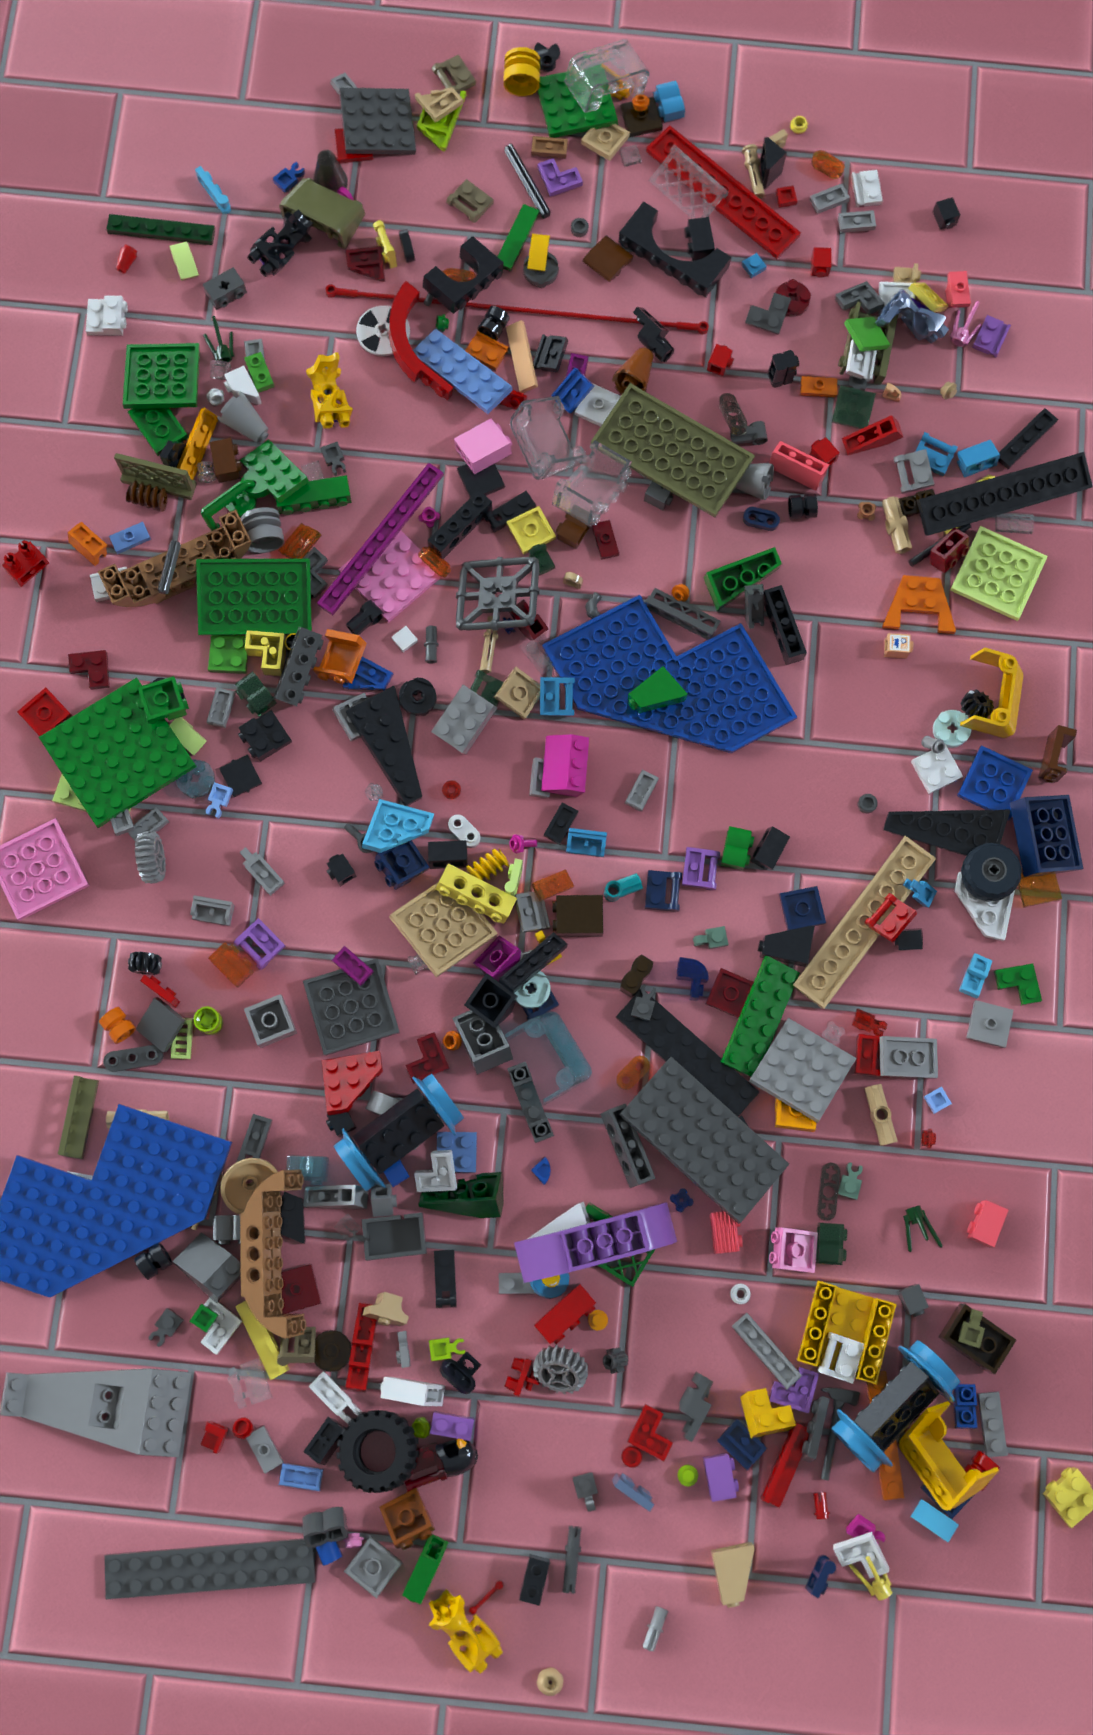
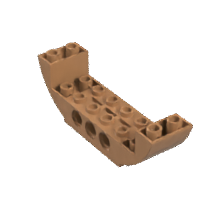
M234 510L219 517L222 527L181 544L168 594H161L158 591L168 551L119 572L115 564L97 571L112 604L121 607H138L160 603L197 586L196 559H241L248 551L251 540L237 511Z
M281 1170L271 1175L253 1192L244 1213H240L241 1297H245L251 1312L266 1329L285 1339L304 1335L306 1329L304 1313L282 1314L284 1301L282 1299L283 1279L281 1277V1268L283 1266L281 1247L283 1239L281 1237L282 1217L280 1216V1207L282 1205V1197L280 1191L302 1190L304 1182L302 1170Z

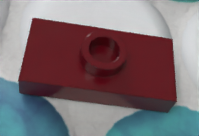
M610 520L592 524L601 560L619 556Z

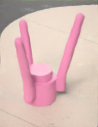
M976 301L964 327L957 329L960 310H957L953 331L950 335L952 343L956 346L963 347L968 345L972 337L982 327V324H979L970 335L968 334L967 328L977 310L979 301Z

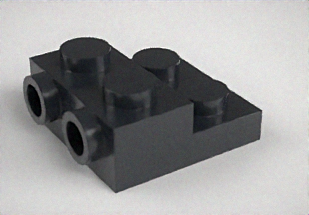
M272 710L257 719L252 718L238 727L240 739L243 743L247 742L250 748H248V751L253 758L257 757L260 762L292 742Z

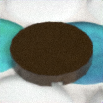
M335 1330L325 1331L318 1335L315 1339V1365L328 1372L338 1371L345 1367L350 1360L352 1349L348 1337L342 1332Z

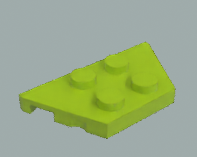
M460 91L459 95L464 103L466 91ZM463 105L436 123L423 109L417 123V129L445 152Z

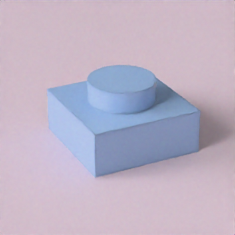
M942 1086L924 1096L933 1114L952 1104Z

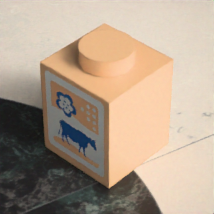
M888 633L885 638L884 657L906 659L909 653L913 651V641H910L911 635Z

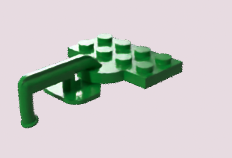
M268 439L240 459L241 464L248 471L243 475L240 482L203 507L201 515L207 526L213 531L220 528V525L215 523L212 516L222 508L226 507L229 512L236 510L239 517H241L247 511L255 508L257 498L265 497L268 494H271L281 503L309 482L307 476Z

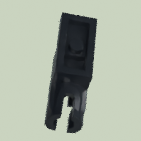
M636 307L633 311L637 316L636 320L644 325L637 335L639 341L651 352L655 353V356L661 362L668 361L675 350L665 338L669 331L645 308Z

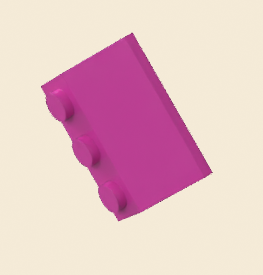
M573 734L546 736L541 791L578 797L585 793L589 737Z

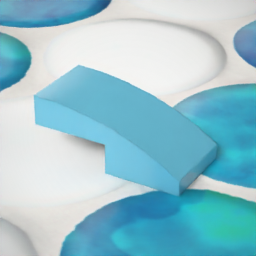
M974 953L959 992L977 999L984 980L988 976L992 960Z
M923 1499L920 1500L911 1515L913 1519L948 1543L959 1524Z

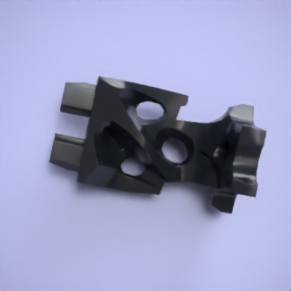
M299 209L294 214L285 213L283 228L278 234L275 232V228L272 227L251 247V252L247 259L253 264L258 260L263 263L259 270L264 277L270 274L275 276L295 254L293 248L296 244L302 241L307 243L312 240L308 232L313 223L311 220H307ZM270 236L273 237L272 243L267 242V238ZM281 240H287L289 244H283L280 242ZM279 254H284L285 258L280 259Z

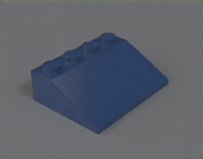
M1069 795L1024 797L1010 802L1024 877L1043 876L1083 869Z

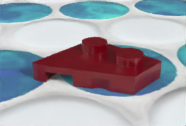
M381 246L345 250L348 270L382 282L385 281Z

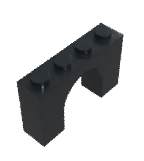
M473 236L460 246L459 258L476 272L477 276L467 282L455 281L437 266L423 276L422 287L453 314L458 310H462L467 302L474 300L479 292L483 289L486 290L495 279L498 280L503 274L504 262Z

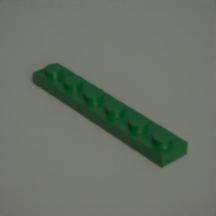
M109 214L106 228L108 234L213 245L215 235L214 225Z

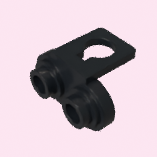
M466 1351L457 1362L453 1359H446L440 1365V1372L460 1393L470 1394L476 1385L472 1375L480 1368L481 1364ZM465 1359L471 1361L473 1367L467 1368L465 1366Z

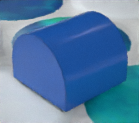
M337 1541L326 1542L321 1546L315 1547L323 1566L343 1556Z

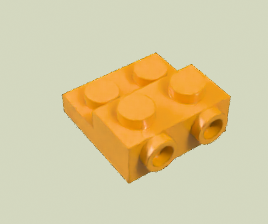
M776 1098V1128L808 1132L816 1131L815 1121Z

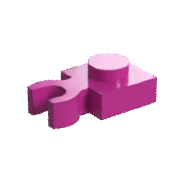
M860 1514L846 1527V1533L852 1537L872 1532L875 1539L885 1542L884 1533L875 1531V1524Z

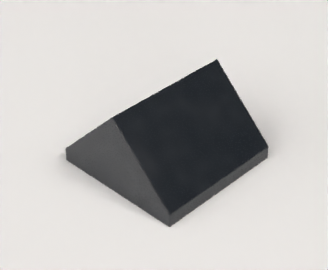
M764 137L760 157L763 189L770 186L782 174L787 154L769 137Z
M486 973L464 1006L496 1028L512 1013L518 996L515 993L512 994L500 982Z

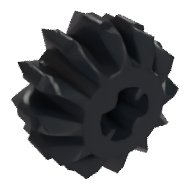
M977 689L967 692L960 703L962 706L961 710L965 711V715L970 717L976 715L988 718L994 709L993 701L989 699V695L986 696L983 691L979 692Z
M135 951L130 954L128 959V969L136 974L157 975L162 967V958L158 954Z

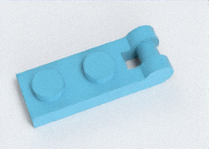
M199 166L195 169L198 181L223 214H228L231 211L228 197L222 195L218 184L214 185L208 171L205 172Z

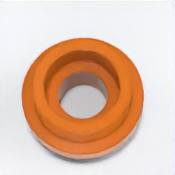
M639 94L632 99V105L637 111L646 110L650 102L649 98L643 94Z
M678 584L672 588L671 593L677 601L685 602L689 598L690 591L686 585Z
M449 1031L443 1037V1044L449 1050H457L462 1044V1038L458 1032Z

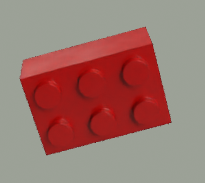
M578 1284L538 1320L534 1326L550 1345L553 1342L558 1344L565 1337L563 1333L568 1328L572 1331L580 1324L578 1319L582 1315L587 1317L596 1309L593 1306L596 1304V1301L581 1284Z

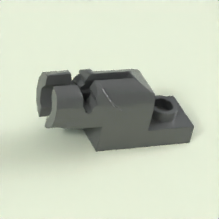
M695 1372L692 1378V1382L696 1384L697 1388L688 1386L679 1402V1410L693 1418L691 1422L689 1420L686 1422L682 1430L685 1433L683 1437L691 1442L712 1406L704 1401L705 1397L708 1398L713 1381L698 1372Z

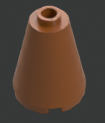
M639 348L614 373L612 383L616 384L615 389L619 393L623 394L630 383L646 392L654 358L648 348Z

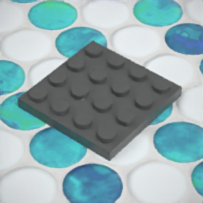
M340 87L339 96L346 154H416L409 89Z
M378 958L364 962L374 973L362 986L341 969L303 981L324 1056L400 1033Z

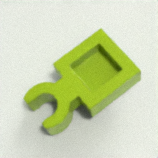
M449 1337L429 1340L431 1361L452 1358L451 1352L459 1355L464 1354L465 1350L457 1349V1344L464 1342V1339L459 1338L454 1343H450Z

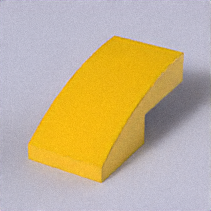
M532 234L528 270L545 272L550 240L549 235Z

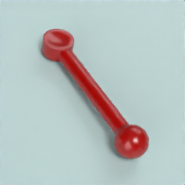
M500 1580L496 1581L495 1587L475 1606L469 1608V1613L475 1615L477 1609L497 1590L503 1588V1582Z

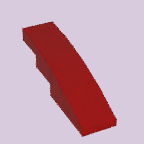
M359 1303L345 1386L347 1390L366 1392L377 1320L363 1316L365 1307L373 1304Z

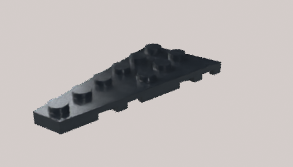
M392 686L348 709L346 714L403 805L409 806L422 798V792L395 686Z
M1011 809L888 812L883 831L902 837L906 836L915 841L967 856L970 851L980 845L1001 843Z

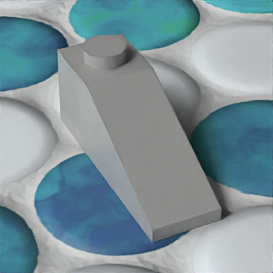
M358 1185L305 1187L303 1207L367 1209L368 1191L366 1192L363 1187Z

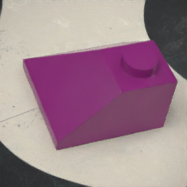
M499 935L473 964L484 974H489L499 982V978L520 961L521 950Z

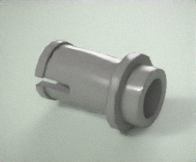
M925 736L922 739V746L931 749L934 753H941L945 749V743L942 739H934L930 736Z

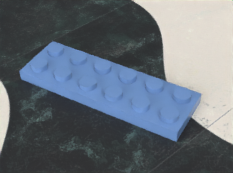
M436 328L413 349L416 356L426 366L487 414L513 391L509 383Z

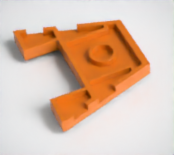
M903 575L882 628L899 630L901 612L938 615L937 633L955 634L956 628L941 579Z

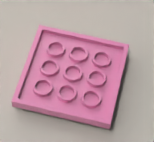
M400 530L355 589L367 601L372 600L384 612L382 616L389 623L443 576V573ZM351 559L348 562H346L341 568H339L340 573L344 570V568L351 561Z
M56 818L0 845V884L19 921L89 886Z

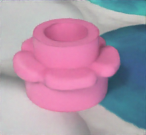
M350 1533L347 1538L343 1539L345 1541V1548H360L364 1540L363 1537H360V1533Z

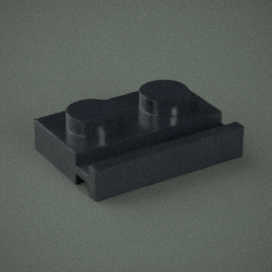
M543 334L533 362L534 370L541 369L542 371L558 372L568 344L567 337L546 336Z

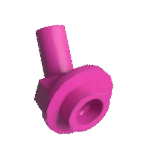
M515 834L510 839L509 846L514 853L524 852V847H537V840H524L522 835Z

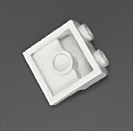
M104 296V299H88L87 335L123 336V331L127 326L124 316L125 312L128 311L127 301H124L123 296Z

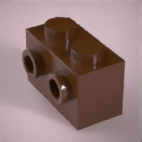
M231 438L209 442L218 482L222 483L241 479L239 472L242 471L240 460L237 461L236 455H239L237 444H233Z

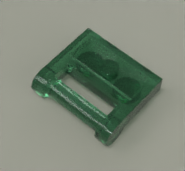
M477 670L476 678L470 689L476 693L481 682H487L481 697L497 707L499 701L494 696L504 682L487 675L481 670Z

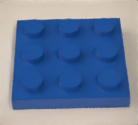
M981 745L957 796L985 810L1011 809L1010 802L1020 799L1033 770ZM1010 810V813H1009L1008 821H1009V820L1011 819V817H1012V812H1011V810Z

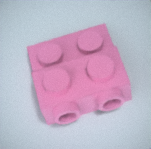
M775 1227V1231L771 1234V1242L774 1243V1247L769 1255V1262L772 1264V1268L815 1273L818 1232Z

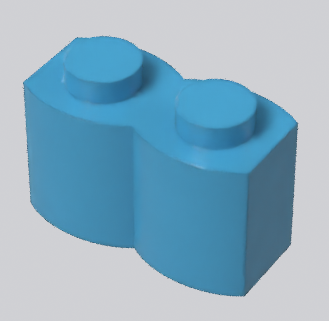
M677 81L656 85L653 97L655 102H658V112L664 122L684 118L685 106Z

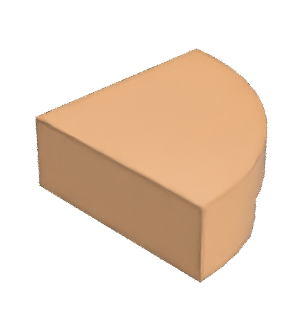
M887 383L882 397L900 402L901 391L896 386Z

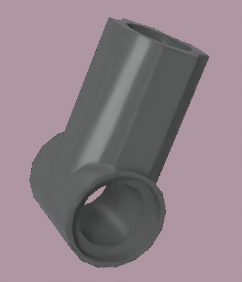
M756 421L749 426L731 428V442L736 445L744 443L761 445L766 443L768 438L765 422Z

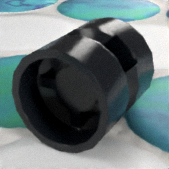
M490 306L485 314V318L482 319L478 326V331L497 341L510 317L503 309L497 306Z
M805 494L803 497L801 495H789V518L801 519L802 516L805 518L817 517L818 502L816 494Z
M160 1242L149 1248L148 1253L143 1252L134 1258L137 1267L147 1280L156 1276L159 1269L165 1270L173 1264L170 1255Z

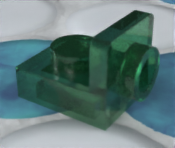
M545 543L542 545L537 544L529 550V557H536L539 560V576L555 569Z

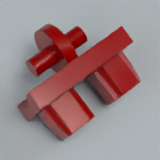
M514 1358L511 1368L520 1371V1377L516 1379L508 1376L504 1387L513 1391L516 1396H520L525 1381H528L525 1389L531 1391L533 1384H540L535 1379L533 1369L530 1376H527L532 1362L529 1358H526V1360Z

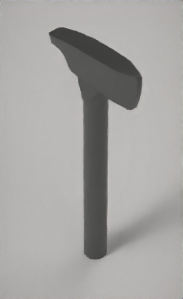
M821 1388L822 1391L829 1393L834 1404L821 1479L829 1481L837 1438L831 1428L840 1420L837 1409L842 1411L845 1402L856 1406L860 1392L840 1388Z

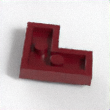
M106 650L68 654L69 672L71 674L88 672L89 688L91 690L110 688Z
M435 1032L416 1039L424 1058L406 1065L413 1084H415L413 1076L423 1080L431 1073L434 1076L450 1069Z

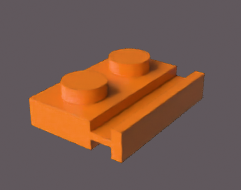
M477 331L465 351L483 365L496 371L506 352L509 351V347Z

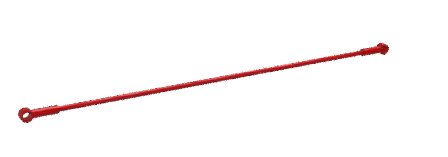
M332 284L327 285L325 288L326 295L330 298L338 295L394 300L396 296L336 288ZM419 298L418 302L424 303L426 298ZM437 299L432 301L433 304H441ZM467 302L465 307L483 309L497 306L504 311L641 324L632 318ZM659 321L665 327L698 331L702 335L706 334L709 328L708 323L705 321L699 324Z

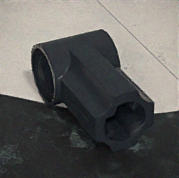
M369 600L362 605L360 612L346 623V626L352 634L360 635L371 624L375 625L383 618L382 613L384 614V612L372 600Z

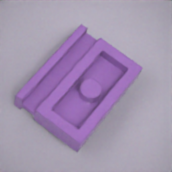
M987 315L972 348L988 355L992 354L996 358L1011 325H1006L1003 321Z

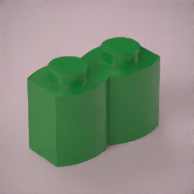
M729 826L721 866L743 870L745 866L749 865L751 855L747 853L748 848H752L754 837L751 836L752 831Z

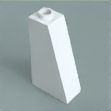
M584 1202L576 1204L529 1238L590 1223Z

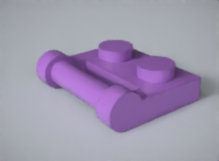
M687 847L682 886L716 890L717 884L715 879L720 852ZM705 857L710 858L707 882L702 881Z
M259 918L234 941V944L237 947H241L257 964L256 967L259 970L264 969L286 947ZM250 937L267 955L261 958L246 942V939Z

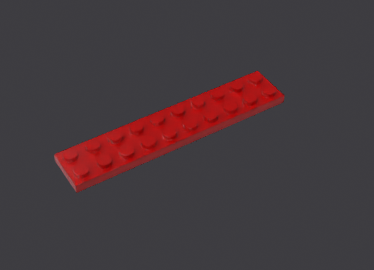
M669 125L646 147V152L775 259H778L800 237L801 232L672 126Z

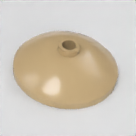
M248 1158L238 1161L226 1171L222 1178L221 1195L224 1203L237 1214L244 1213L253 1192L263 1181L278 1171L271 1163L263 1159ZM249 1179L253 1180L251 1183H246Z

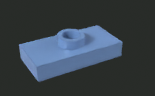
M143 522L109 536L117 554L151 540Z
M282 1463L279 1485L320 1491L324 1469Z

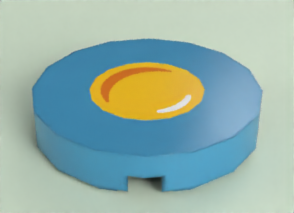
M569 1273L531 1281L530 1284L537 1295L547 1299L556 1298L566 1291L569 1285Z

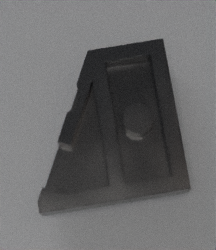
M168 440L160 454L163 465L177 468L186 443Z
M284 1192L280 1207V1216L282 1217L281 1235L305 1244L304 1199Z

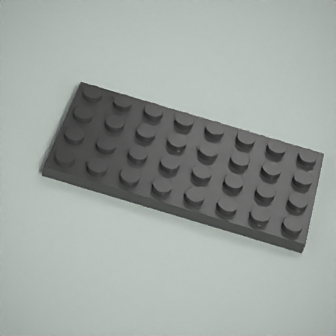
M672 1057L663 1064L619 1114L738 1224L744 1220L789 1165L784 1158Z

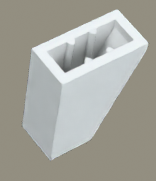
M384 1377L380 1387V1398L421 1406H442L446 1385L397 1377Z

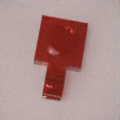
M856 1009L852 1026L867 1032L873 1030L876 1036H883L884 1031L879 1028L886 1030L887 1023L876 1020L875 1015Z

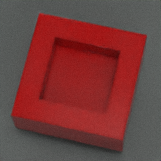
M794 185L776 188L779 208L797 205Z

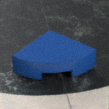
M546 1157L531 1169L533 1174L544 1185L547 1183L551 1172L550 1164Z

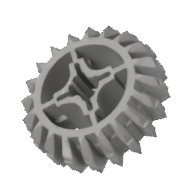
M151 831L138 834L135 839L134 850L137 870L141 879L145 883L150 884L163 881L166 872V858L160 836L156 832Z
M558 1345L554 1348L552 1346H548L547 1349L542 1348L541 1352H538L533 1364L534 1376L537 1377L539 1383H542V1387H548L549 1391L554 1390L556 1393L562 1392L564 1395L567 1392L573 1394L574 1391H579L584 1386L588 1376V1364L585 1362V1358L580 1357L579 1352L574 1353L573 1349H566L565 1346L563 1348H560Z

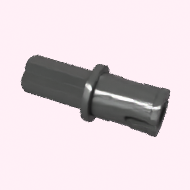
M436 626L426 627V642L424 643L426 647L425 662L430 664L437 663V647L439 643H437Z

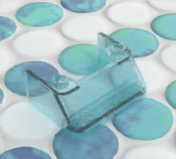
M550 1011L534 1017L504 1034L507 1041L524 1031L531 1038H538L546 1034L563 1062L565 1068L557 1073L555 1079L559 1090L544 1098V1105L587 1081L591 1076L592 1070L560 1015L556 1012Z

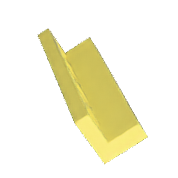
M247 1301L236 1305L235 1307L270 1380L289 1371L288 1365L281 1366L277 1363L280 1348L272 1332L255 1318Z

